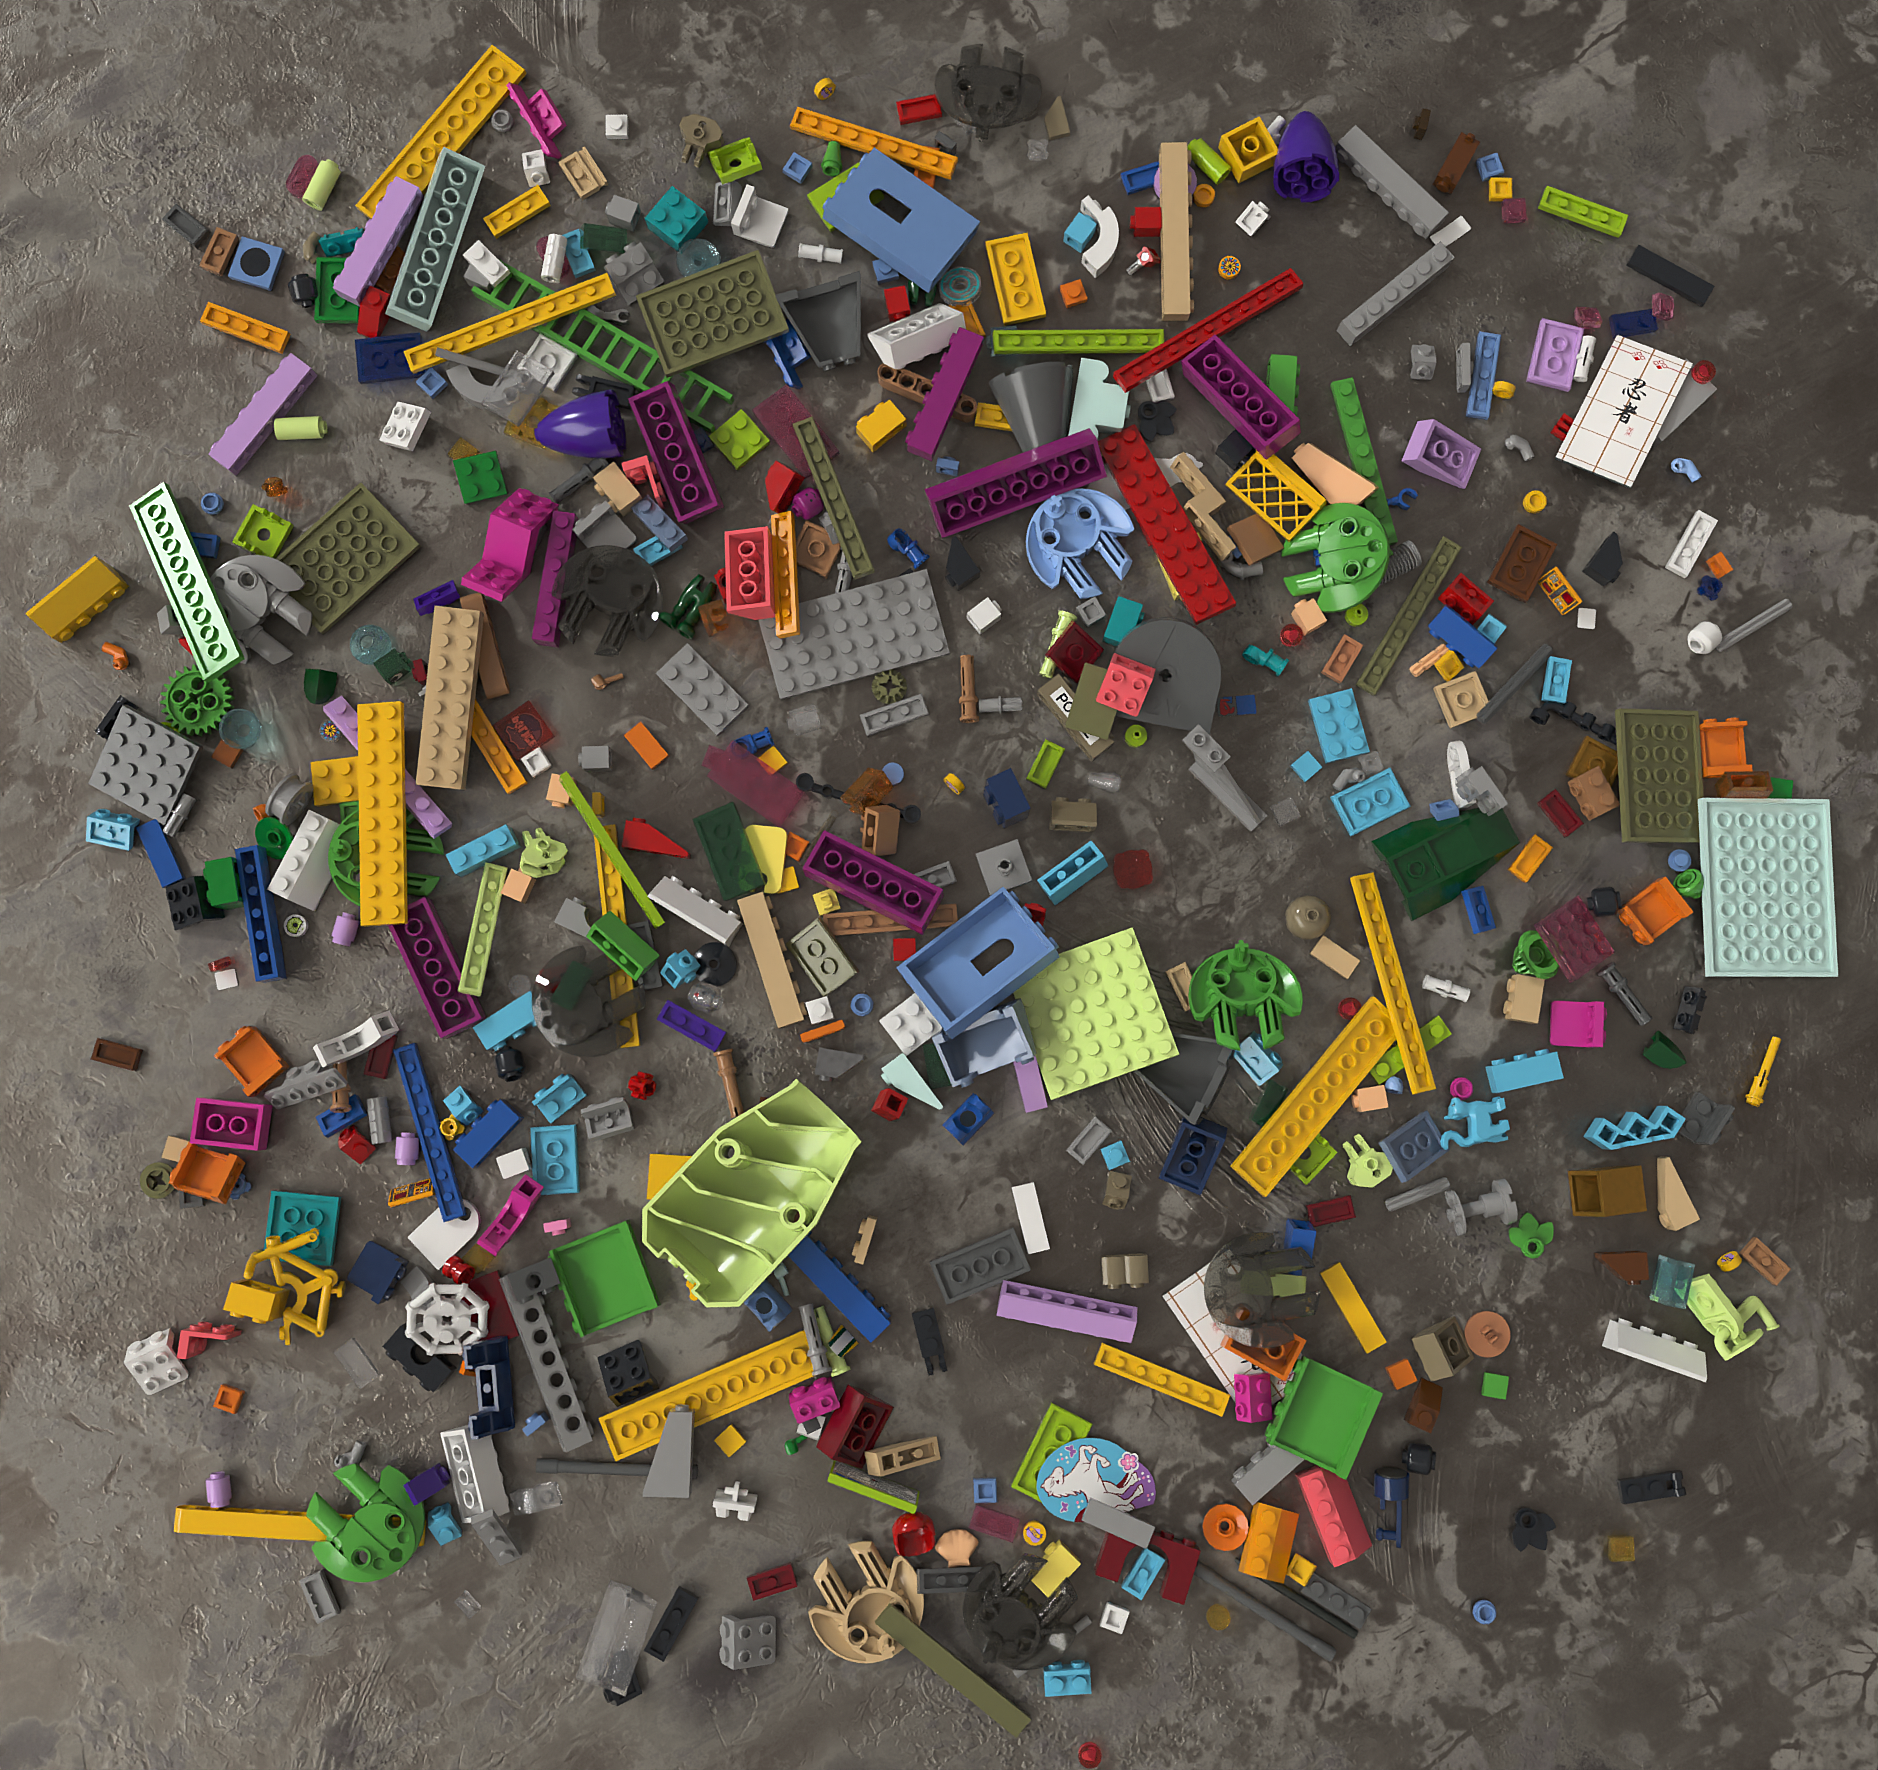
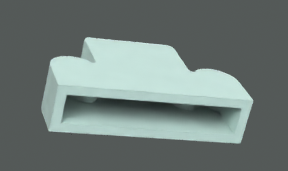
M1081 358L1068 436L1090 428L1098 439V432L1107 434L1121 432L1124 419L1129 418L1131 405H1127L1129 391L1125 393L1119 385L1106 383L1109 368L1102 361Z

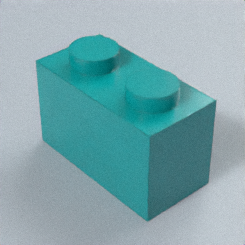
M1118 596L1102 642L1117 647L1121 639L1136 624L1142 623L1145 612L1141 611L1143 604Z

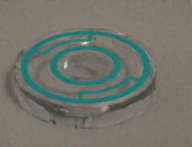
M963 266L947 270L940 278L938 284L941 298L951 306H968L975 302L980 296L982 288L981 278L978 273L969 267ZM959 284L965 285V288L960 290L955 287Z

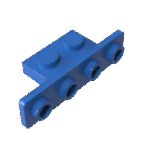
M787 318L786 323L789 332L765 342L775 355V363L782 369L785 383L789 387L801 389L803 385L794 368L809 359L811 355Z

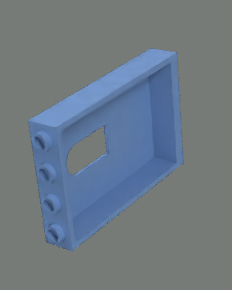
M875 147L869 154L865 153L863 155L860 165L857 168H852L846 182H841L835 191V195L832 198L828 197L823 205V219L928 293L976 235L980 224L979 220ZM877 189L884 190L910 208L911 212L901 224L870 202L869 195L872 191Z
M1004 887L1000 888L896 967L951 1039L1060 957L1056 950L1059 946L1052 937L1047 938L1043 934L1046 931L1038 921L1034 923L1031 920L1033 916L1025 906L1021 908L1018 904L1019 899L1014 892L1008 893ZM1001 939L1010 940L1014 944L1013 953L982 976L971 961Z

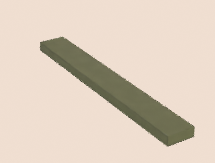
M813 416L793 423V428L854 580L875 573Z
M1444 536L1441 538L1361 674L1356 686L1373 696L1377 694L1462 546Z
M891 1603L875 1620L876 1625L1016 1738L1030 1722L1031 1718L1027 1713Z

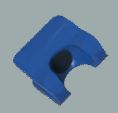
M972 1093L942 1126L964 1146L994 1115V1112L975 1093Z

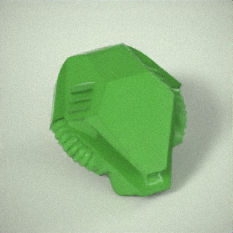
M1529 930L1524 932L1519 939L1518 946L1514 950L1512 966L1516 973L1536 976L1540 979H1549L1557 974L1562 961L1563 944L1558 937H1554L1544 931Z

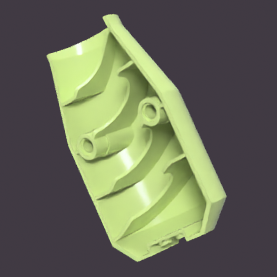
M795 1079L790 1086L718 1128L642 1209V1242L657 1258L667 1259L674 1267H680L685 1271L683 1276L691 1284L696 1283L691 1292L706 1307H739L818 1224L856 1148L862 1143V1140L799 1080ZM733 1147L735 1153L733 1157L729 1158L728 1152ZM799 1212L800 1218L797 1222H794V1217Z

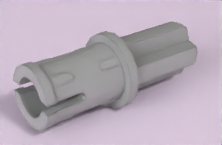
M999 696L993 699H979V713L999 712V714H1002V711H1018L1023 709L1021 697L1001 698Z
M183 793L178 805L171 811L173 814L164 827L163 832L171 837L176 836L184 820H188L187 816L197 800Z

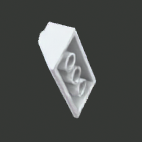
M938 303L868 333V338L884 364L893 369H902L910 362L920 361L924 359V356L941 352L943 348L949 346L952 334H957L959 327L966 329L962 312Z
M308 810L267 890L312 911H316L332 880L328 864L329 845L340 824Z
M664 876L647 896L727 946L731 945L743 925L739 921L740 916L730 910L728 913L720 910L722 905L712 899L708 902L701 898L702 893L692 887L690 890L682 887L684 882L674 876L671 879Z
M1619 1318L1618 1322L1609 1321L1602 1346L1706 1382L1705 1352L1697 1350L1698 1345L1684 1341L1683 1345L1676 1343V1337L1662 1333L1661 1337L1653 1335L1655 1330L1640 1326V1330L1632 1327V1322Z
M468 1425L441 1432L462 1523H471V1517L491 1509L495 1511L497 1516L510 1512L508 1507L509 1500L505 1494L503 1476L499 1470L498 1456L493 1446L492 1435L480 1439H471Z

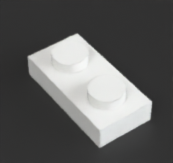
M479 240L463 254L464 258L494 288L510 274L509 269Z

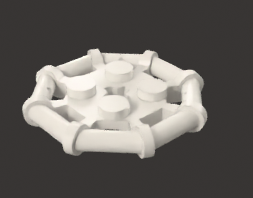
M466 1283L449 1285L429 1284V1288L413 1301H409L405 1307L407 1310L405 1335L421 1346L427 1352V1355L459 1354L461 1356L463 1355L464 1345L487 1336V1314L490 1306L487 1301H483L468 1288ZM441 1294H456L455 1296H451V1298H445V1296H441ZM431 1297L434 1298L427 1306L423 1305ZM462 1298L468 1299L472 1305L469 1306ZM478 1313V1323L471 1322V1314ZM416 1314H423V1322L416 1324ZM445 1315L446 1317H449L451 1315V1321H443L442 1316ZM468 1330L473 1332L462 1342L460 1337ZM426 1331L433 1337L431 1342L420 1333ZM454 1341L455 1345H438V1342L450 1343Z

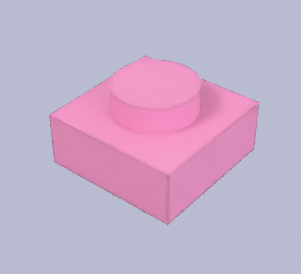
M570 1218L544 1223L545 1233L552 1232V1236L566 1233L565 1229L571 1227Z

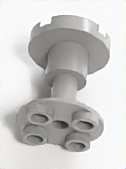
M1506 1179L1493 1180L1492 1193L1479 1195L1478 1201L1461 1204L1455 1191L1445 1192V1199L1450 1209L1446 1210L1447 1218L1450 1223L1454 1222L1457 1236L1466 1234L1465 1218L1483 1214L1487 1218L1499 1215L1502 1222L1506 1225L1517 1222L1516 1202L1511 1201L1509 1194L1513 1193Z

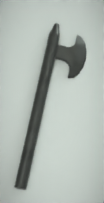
M1235 1558V1562L1240 1565L1241 1559ZM1256 1577L1352 1639L1356 1638L1358 1634L1356 1629L1288 1586Z

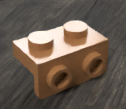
M1599 766L1568 781L1571 794L1576 797L1581 812L1588 820H1592L1620 805Z

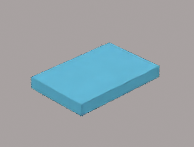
M1391 768L1330 797L1350 837L1411 807Z
M577 1124L530 1128L533 1180L544 1187L541 1195L579 1193Z

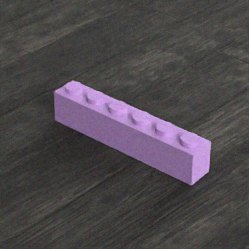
M395 176L393 182L388 184L384 198L378 202L376 212L372 219L367 221L365 231L362 237L357 239L353 253L345 260L344 269L334 280L333 289L339 297L360 307L369 286L374 287L424 198L419 187Z
M292 353L288 357L283 358L279 368L274 374L268 376L266 384L253 395L252 401L248 406L239 412L238 418L226 428L222 438L212 445L208 455L237 476L274 430L275 418H284L318 375Z
M1003 1280L996 1316L1131 1343L1137 1324V1307Z

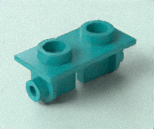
M355 227V229L344 231L342 235L340 232L324 234V237L320 238L319 243L326 257L353 252L355 243L358 238L362 237L364 229Z

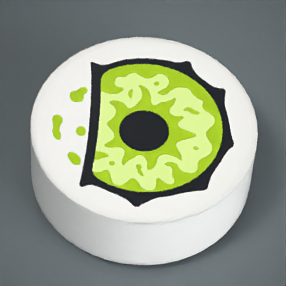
M290 915L284 922V930L290 936L301 937L308 930V921L301 915Z

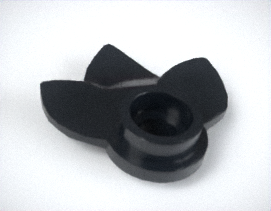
M1152 401L1143 402L1138 408V417L1141 420L1139 429L1143 437L1148 441H1152L1156 433L1162 436L1172 435L1174 433V426L1170 417L1177 409L1171 403L1165 401L1157 404ZM1150 410L1152 415L1147 416L1144 411Z
M1521 1508L1515 1514L1516 1527L1512 1532V1540L1520 1552L1528 1544L1537 1549L1546 1550L1548 1541L1546 1532L1555 1529L1556 1525L1553 1519L1545 1513H1536L1530 1508ZM1528 1515L1529 1521L1527 1523H1523V1517Z

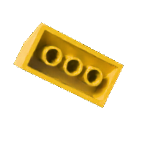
M94 556L25 614L51 638L62 643L69 640L77 629L87 625L95 614L104 611L113 599L122 596L129 585L111 565Z

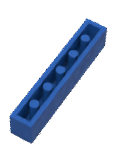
M254 845L235 849L256 982L267 983L287 979L273 892L267 890L271 883L266 848Z
M810 1232L788 1256L871 1343L891 1324L889 1319L890 1313L883 1306L878 1308L875 1305L873 1295L867 1289L862 1291L857 1286L859 1281L851 1273L847 1275L841 1269L843 1264L835 1256L831 1258L826 1253L827 1247L820 1240L815 1242L810 1236L812 1234Z

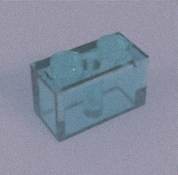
M1659 1255L1650 1300L1666 1306L1686 1309L1695 1264L1678 1258Z

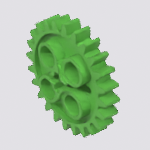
M195 664L192 665V670L184 666V673L176 670V678L168 677L172 683L170 685H163L168 689L167 692L160 693L166 697L165 700L160 701V704L166 706L161 712L169 714L165 720L172 722L171 727L179 728L178 731L183 734L187 731V734L190 736L196 733V735L201 737L203 730L210 735L211 728L218 731L219 722L226 724L223 719L224 716L231 717L227 710L234 709V706L229 704V701L234 700L235 697L228 695L233 691V688L226 687L229 684V680L222 679L224 676L222 674L208 683L203 680L199 668ZM204 681L203 688L198 690V683ZM185 693V699L179 702L180 695ZM216 698V704H215V706H213L212 708H210V707H209L210 701H211L212 699ZM197 711V717L191 720V714Z

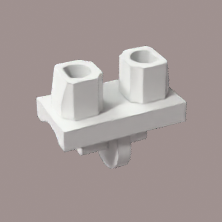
M735 1481L734 1488L725 1487V1490L717 1489L713 1501V1507L716 1508V1516L726 1518L729 1516L730 1510H736L740 1520L749 1521L751 1514L754 1513L758 1495L750 1494L746 1489H740L739 1481Z

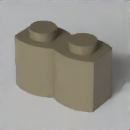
M1146 1253L1101 1256L1103 1285H1108V1289H1119L1121 1284H1130L1131 1288L1144 1287V1283H1149L1148 1257Z

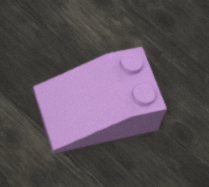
M1435 419L1417 422L1402 462L1419 472L1465 489L1481 448Z

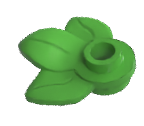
M1527 1212L1520 1218L1519 1228H1509V1239L1513 1245L1521 1248L1522 1253L1526 1257L1538 1258L1542 1255L1544 1246L1552 1241L1554 1227L1552 1222L1539 1225L1537 1220ZM1533 1242L1535 1249L1530 1251L1528 1245Z

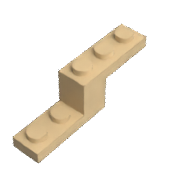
M1183 452L1177 456L1170 466L1173 472L1195 496L1185 504L1183 510L1196 532H1199L1201 538L1219 559L1224 561L1230 556L1236 546L1211 516L1216 514L1226 501L1220 492L1208 481L1207 477L1195 466L1194 462Z

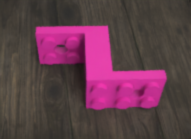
M517 489L490 514L483 557L462 577L461 585L502 602L530 575L539 529L552 518L553 510L558 511L559 504L552 502L548 498L537 496L527 489Z

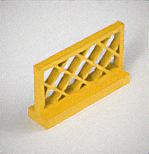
M1255 449L1256 452L1228 480L1225 486L1290 542L1326 506V499L1275 454L1266 460ZM1257 460L1263 466V473L1250 474V466ZM1263 477V488L1250 489V478ZM1265 477H1276L1279 480V487L1266 488ZM1247 478L1248 489L1238 490L1233 485L1237 479ZM1279 491V502L1266 503V492ZM1281 491H1292L1295 494V501L1282 502ZM1263 492L1264 503L1254 504L1250 500V493ZM1295 505V516L1282 517V506ZM1298 505H1308L1312 511L1307 516H1298ZM1279 506L1280 517L1270 518L1266 514V507ZM1296 520V528L1290 534L1282 529V521Z

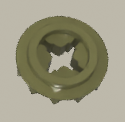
M893 669L888 671L882 670L881 673L875 675L872 682V692L875 698L884 704H892L902 700L907 691L906 679L900 672ZM889 678H891L892 685H896V687L892 688L889 695H887V689L880 685L887 684Z
M162 1162L152 1163L142 1171L140 1186L148 1197L154 1199L164 1198L175 1190L169 1184L170 1174L173 1170L169 1164ZM162 1175V1180L166 1184H159L157 1186V1181L152 1176L158 1177Z

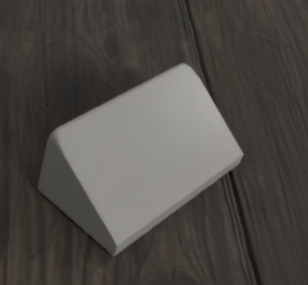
M735 180L723 185L721 182L715 184L713 225L731 226L742 196V186Z

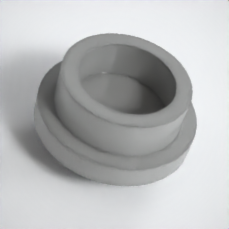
M497 110L491 118V123L495 130L506 132L513 126V118L509 112Z

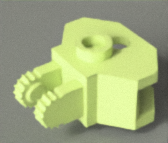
M542 828L535 830L536 839H532L529 831H523L522 838L526 849L522 852L520 861L522 873L535 878L558 873L565 864L564 856L568 851L565 844L550 839V836H546ZM544 866L548 867V869L543 870L541 868Z
M1358 1133L1354 1138L1362 1151L1356 1153L1350 1143L1345 1142L1342 1144L1350 1157L1349 1161L1351 1163L1347 1178L1352 1185L1373 1188L1391 1175L1393 1167L1384 1152H1376L1374 1148H1370Z

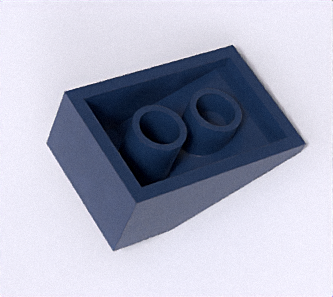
M1183 1116L1160 1172L1159 1179L1201 1196L1225 1142L1228 1128L1203 1118L1199 1125L1195 1126Z

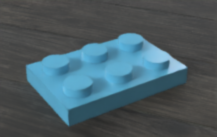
M1352 688L1308 700L1325 764L1370 752Z

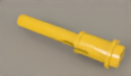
M1772 1037L1758 1077L1754 1076L1750 1092L1745 1095V1098H1747L1746 1103L1759 1107L1764 1102L1762 1098L1769 1083L1767 1077L1779 1048L1780 1038Z

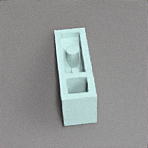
M904 1053L882 1068L884 1073L881 1077L888 1086L893 1084L894 1087L939 1110L943 1108Z

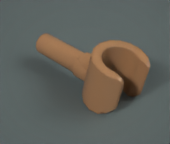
M620 673L603 679L601 674H598L591 679V683L597 690H602L607 684L624 677Z

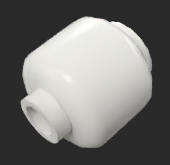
M1704 621L1699 623L1688 634V645L1695 653H1710L1722 641L1720 628L1711 622Z

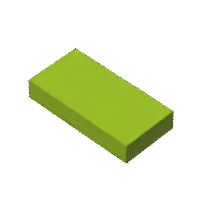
M1045 739L1026 780L1046 789L1065 748Z

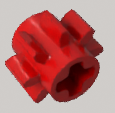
M638 1071L637 1075L632 1076L628 1083V1088L632 1091L631 1097L647 1100V1096L653 1095L656 1090V1083L652 1080L654 1076Z

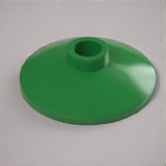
M266 817L261 819L256 825L255 837L258 845L266 848V853L269 857L283 859L293 841L292 833L286 824H281L277 818Z

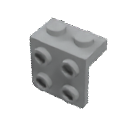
M606 500L602 504H596L592 508L591 513L586 518H580L572 529L581 542L604 566H609L637 540L635 534L614 513Z
M732 1615L722 1616V1624L720 1625L722 1647L719 1652L722 1664L737 1670L775 1662L776 1618L774 1616L767 1615L747 1619H739Z

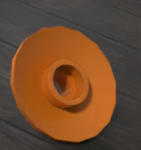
M1226 1503L1211 1508L1205 1515L1202 1525L1203 1533L1208 1543L1222 1551L1234 1550L1241 1546L1247 1538L1249 1529L1244 1513L1236 1506ZM1222 1522L1228 1523L1226 1529L1220 1528Z

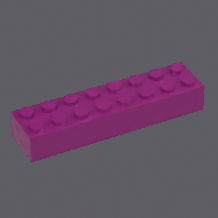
M1088 428L924 490L941 537L944 538L1044 501L1053 495L1057 496L1103 479L1107 475L1097 438L1091 429Z

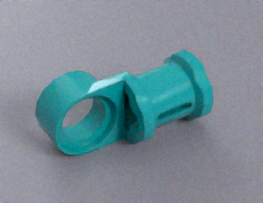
M1249 644L1242 653L1243 658L1254 665H1265L1276 672L1277 676L1281 674L1289 662V659H1283L1275 654L1272 648L1268 653H1265L1256 646Z

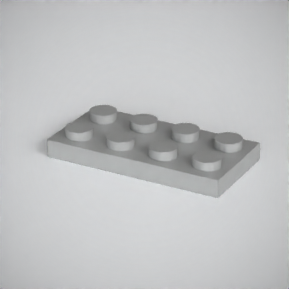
M688 643L656 672V675L717 736L749 707L742 697Z

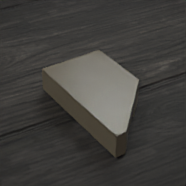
M1061 96L1056 98L1044 117L1049 141L1070 136V129Z

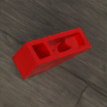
M633 818L632 821L626 820L621 846L624 849L691 859L690 853L647 824L645 819Z

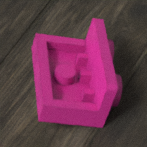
M1270 1373L1234 1374L1237 1420L1249 1423L1273 1420Z
M832 1377L819 1378L813 1384L806 1387L799 1386L789 1393V1403L798 1424L840 1408Z

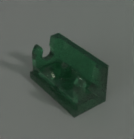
M584 223L581 226L580 249H594L619 254L625 253L623 248L627 246V229Z
M1267 1080L1248 1120L1263 1127L1280 1107L1288 1088L1277 1084L1273 1080Z

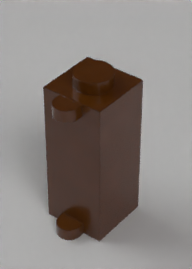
M1463 132L1460 133L1432 184L1439 191L1452 194L1480 141L1475 139L1474 134L1468 133L1466 135Z

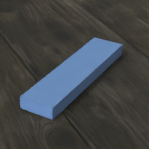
M1481 331L1478 333L1466 417L1484 420L1489 418L1501 335Z

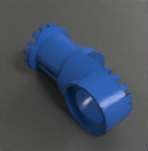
M898 528L888 536V544L893 550L901 551L903 555L906 554L913 562V567L917 569L930 556L922 551L918 546L917 540L912 541L908 534H905L906 531Z
M765 727L759 733L754 735L748 734L734 740L730 748L735 758L743 760L749 757V755L756 753L758 749L775 744L768 727ZM739 743L747 746V751L743 755L735 753V747Z

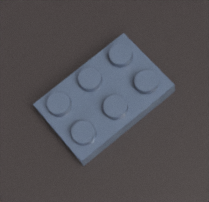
M1427 1110L1419 1113L1379 1142L1401 1183L1413 1178L1450 1150L1449 1148L1445 1150L1441 1147L1440 1140L1442 1135Z

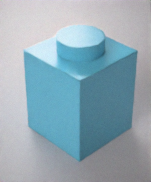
M1079 212L1064 232L1063 242L1081 253L1096 232L1097 224L1094 219L1089 215H1083Z

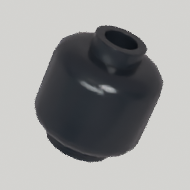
M299 274L291 277L292 280L288 283V288L293 303L302 305V308L315 306V298L318 297L315 278L309 277L308 274Z
M1613 887L1595 888L1591 891V897H1587L1588 910H1593L1596 917L1613 916L1618 913V909H1622L1620 893L1615 891Z
M512 1047L500 1049L499 1054L493 1059L498 1077L505 1079L506 1082L520 1079L526 1070L522 1052L512 1049Z
M1413 1442L1409 1444L1408 1450L1403 1449L1402 1463L1406 1464V1468L1410 1473L1428 1475L1431 1470H1435L1436 1452L1433 1451L1430 1445Z

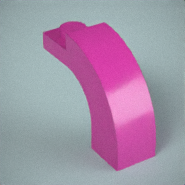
M525 1174L512 1189L505 1206L478 1239L477 1244L496 1256L522 1226L538 1201L544 1187Z

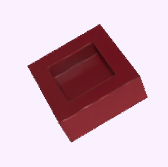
M422 659L414 660V668H412L415 681L425 686L428 673L427 663Z

